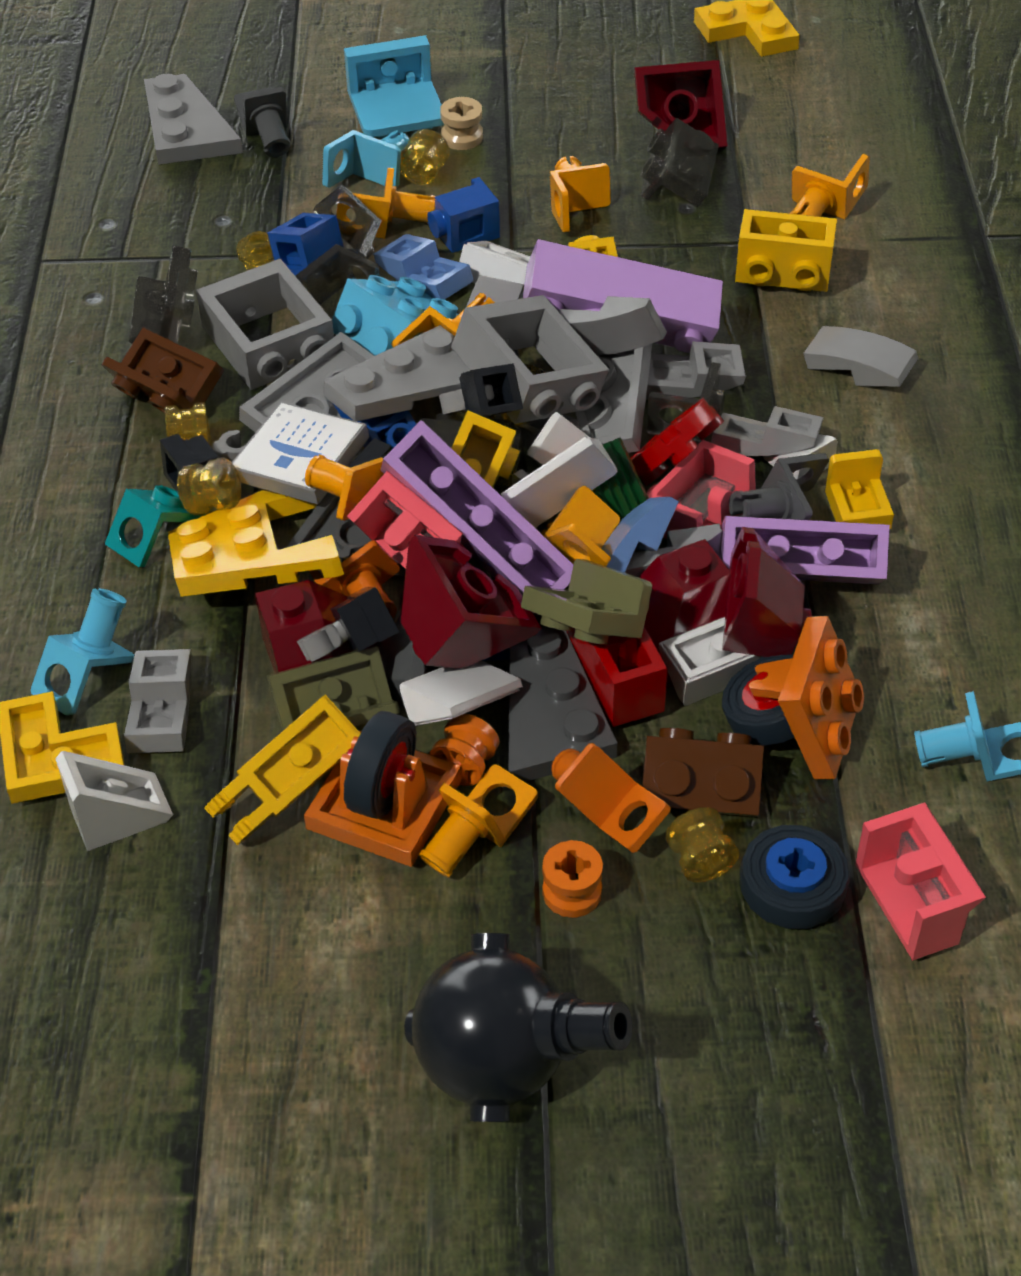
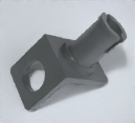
M268 87L236 94L234 96V103L246 136L260 134L267 156L279 157L287 153L291 148V143L284 129L287 128L286 92L284 87Z
M818 453L777 459L761 489L739 490L731 494L729 499L730 515L743 513V515H738V517L810 520L813 512L803 491L811 490L829 462L827 454ZM802 468H810L804 476L797 480L793 475L795 471Z

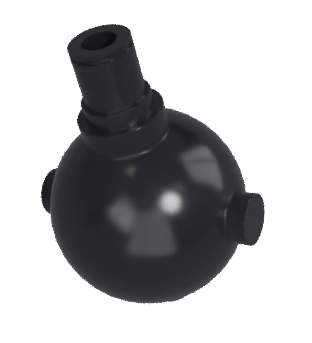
M476 933L471 934V950L450 958L427 979L418 995L414 1008L406 1016L404 1030L407 1041L414 1047L419 1063L430 1080L448 1096L470 1105V1121L508 1122L510 1121V1105L522 1101L540 1090L554 1075L561 1061L573 1060L578 1054H582L587 1050H624L630 1043L633 1025L629 1008L623 1002H585L582 999H578L572 993L560 992L555 981L539 964L525 955L510 950V934Z

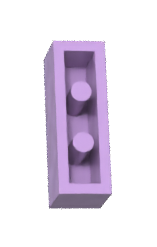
M725 516L722 522L720 559L728 569L730 568L731 552L741 528L748 527L753 528L799 580L880 584L887 579L890 525Z

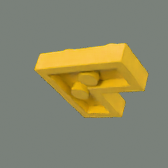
M773 0L716 1L708 6L697 7L694 10V23L708 43L746 36L761 57L798 50L799 33Z
M53 691L0 702V738L6 788L11 804L66 793L55 759L61 751L125 765L116 722L61 733L58 708Z

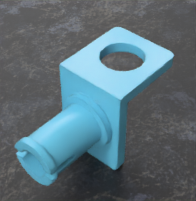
M352 130L329 143L323 149V186L330 188L352 174L385 186L387 168H394L392 186L398 187L400 183L401 159L408 156L411 152V142L408 136L403 132L399 135V131L396 130L379 140ZM340 150H343L341 166L334 172L335 157Z
M100 588L92 590L91 600L80 631L73 634L48 636L31 686L32 695L53 691L58 711L64 715H74L76 713L92 667L127 664L133 661L134 654L112 641L122 609L125 607L127 600L110 590ZM58 664L63 665L68 670L71 680L70 688L63 696L58 695L53 690L50 681L51 672Z
M974 691L965 693L970 714L965 716L966 722L925 731H914L922 767L974 755L975 761L981 760L986 781L1021 775V760L1008 759L1002 754V748L1006 742L1013 738L1021 737V722L984 730Z

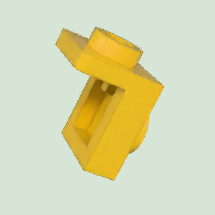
M880 450L841 453L830 457L825 493L836 522L890 525L889 529L892 528L894 513L880 480L883 464Z

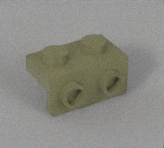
M576 559L568 590L525 586L521 608L542 615L540 624L567 631H572L575 628L574 637L586 642L608 644L609 636L642 638L645 619L649 609L652 583L589 560Z
M375 645L369 646L360 652L352 651L267 675L281 731L285 730L325 694L359 731H362L372 716L380 711L394 714L400 713L398 702L392 700L379 649Z

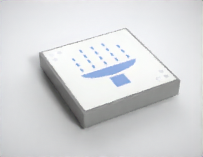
M281 401L228 466L231 479L318 505L327 492L306 485L305 473L310 461L314 456L320 454L327 459L348 466L369 438L367 425Z

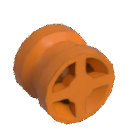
M463 714L448 720L443 732L445 738L440 739L434 744L429 755L461 765L462 780L459 785L473 786L484 775L486 769L484 761L494 757L499 748L500 740L493 727L483 719L474 715Z
M564 841L551 847L544 856L542 865L544 878L542 895L545 904L554 913L563 917H581L595 910L600 903L603 862L600 854L593 846L582 841Z

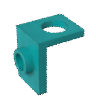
M156 485L154 490L126 488L105 545L137 567H145L163 521L186 522L198 519L206 515V513L186 501L184 495L166 486ZM132 518H136L143 528L142 540L135 548L127 544L124 536L125 526Z

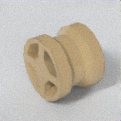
M455 97L445 101L440 107V116L444 123L441 129L444 145L455 150H468L480 145L483 140V127L479 123L482 119V105L479 101L469 97Z

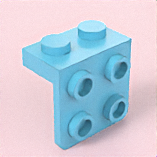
M426 35L344 48L347 91L363 134L371 137L385 138L396 130L399 133L414 130L427 131L433 127L444 125L440 116L442 104L431 81L430 44Z
M369 275L368 280L347 278L332 319L333 333L335 335L340 332L344 333L376 356L393 348V340L429 306L446 318L451 319L458 315V307L444 299L431 297L425 293L426 286L412 278L400 277L399 281H390L377 275Z

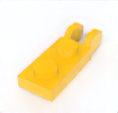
M325 694L237 770L238 776L212 798L204 809L212 818L231 808L248 788L253 791L262 804L249 816L243 817L228 835L236 845H239L258 830L272 815L275 817L279 816L338 764L344 753L347 754L351 748L354 736L359 737L361 733Z

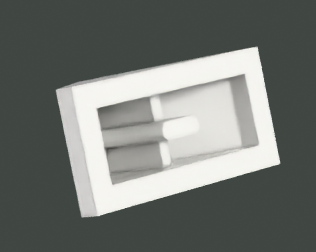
M61 751L55 758L70 809L87 851L164 824L173 816L154 772L67 751Z

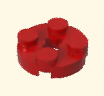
M704 398L680 414L671 422V425L659 435L656 434L640 448V451H637L630 457L641 482L645 486L649 485L669 468L664 462L665 460L669 459L675 466L698 447V444L693 440L694 436L697 435L700 440H703L724 422L714 407L710 406Z

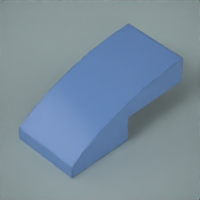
M405 234L373 254L375 262L397 281L400 280V277L417 280L426 286L425 293L433 298L445 300L474 281L470 265L441 258L434 240Z
M672 497L649 498L627 514L601 548L611 557V561L606 567L625 573L635 549L637 551H657L679 501Z

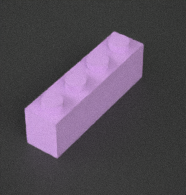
M538 239L527 264L523 298L544 295L557 311L560 309L600 311L607 296L650 298L667 331L664 339L655 343L675 347L679 351L690 353L693 341L711 343L719 330L723 281Z
M422 420L383 458L381 471L383 473L386 471L390 472L463 533L460 541L462 545L472 553V557L494 578L498 574L502 575L518 588L522 596L525 586L565 589L570 584L573 564ZM532 612L535 617L539 615L537 613Z

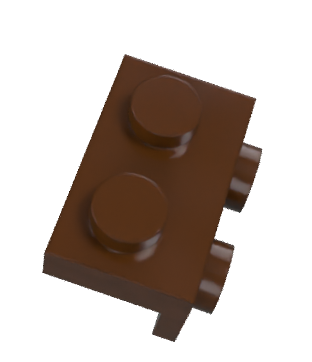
M145 328L141 329L121 363L106 356L101 364L114 376L111 384L124 394L136 399L141 393L150 397L148 402L164 414L173 417L178 411L192 419L196 418L225 371L217 362Z
M660 728L659 737L647 736L643 787L665 801L671 807V810L758 818L764 746L751 745L752 736L746 734L718 733L716 742L694 740V731Z

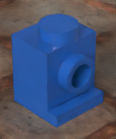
M480 177L471 179V186L435 197V210L428 212L427 215L429 228L433 236L440 238L451 253L462 250L463 245L468 242L491 241L500 238L499 200Z
M302 213L267 233L274 261L281 259L296 278L312 279L316 277V269L325 267L329 263V258L345 250L337 215Z

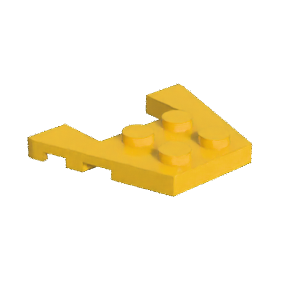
M265 489L198 519L186 521L177 528L168 531L174 578L181 597L246 589L248 586L247 579L276 575L278 584L298 582V572L321 569L324 578L338 577L344 575L332 535L278 550L271 521L314 509L317 504Z

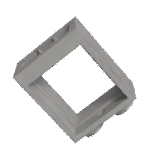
M281 259L196 290L203 329L250 390L277 380L334 337L332 319ZM284 308H288L300 323L253 342H250L239 328L242 324ZM295 359L292 364L287 365L289 361Z
M544 295L466 307L451 346L470 370L514 363L523 405L521 410L506 413L514 424L551 417L555 412L562 415L594 408L609 372L607 366ZM534 346L555 371L533 375L513 350Z

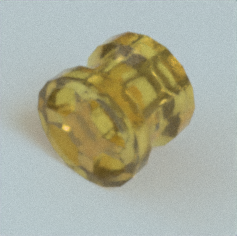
M417 130L410 137L408 144L401 150L400 173L413 184L428 185L433 182L440 168L446 164L450 156V148L446 140L433 130Z
M205 402L194 403L191 409L182 410L175 405L165 406L167 437L179 434L184 441L202 435L211 446L209 420Z
M224 457L213 459L205 467L199 463L183 466L179 471L177 479L179 497L184 508L190 514L196 516L206 514L213 507L219 510L231 509L240 502L241 482L239 474L229 459Z
M700 807L690 810L676 818L666 831V840L672 851L681 855L679 866L689 881L706 882L716 879L730 870L739 858V850L731 837L723 834L725 823L716 809Z

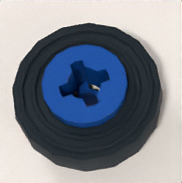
M780 825L763 831L749 843L740 864L741 892L750 909L766 922L786 929H808L827 922L842 907L850 883L848 861L839 845L823 832L803 825Z

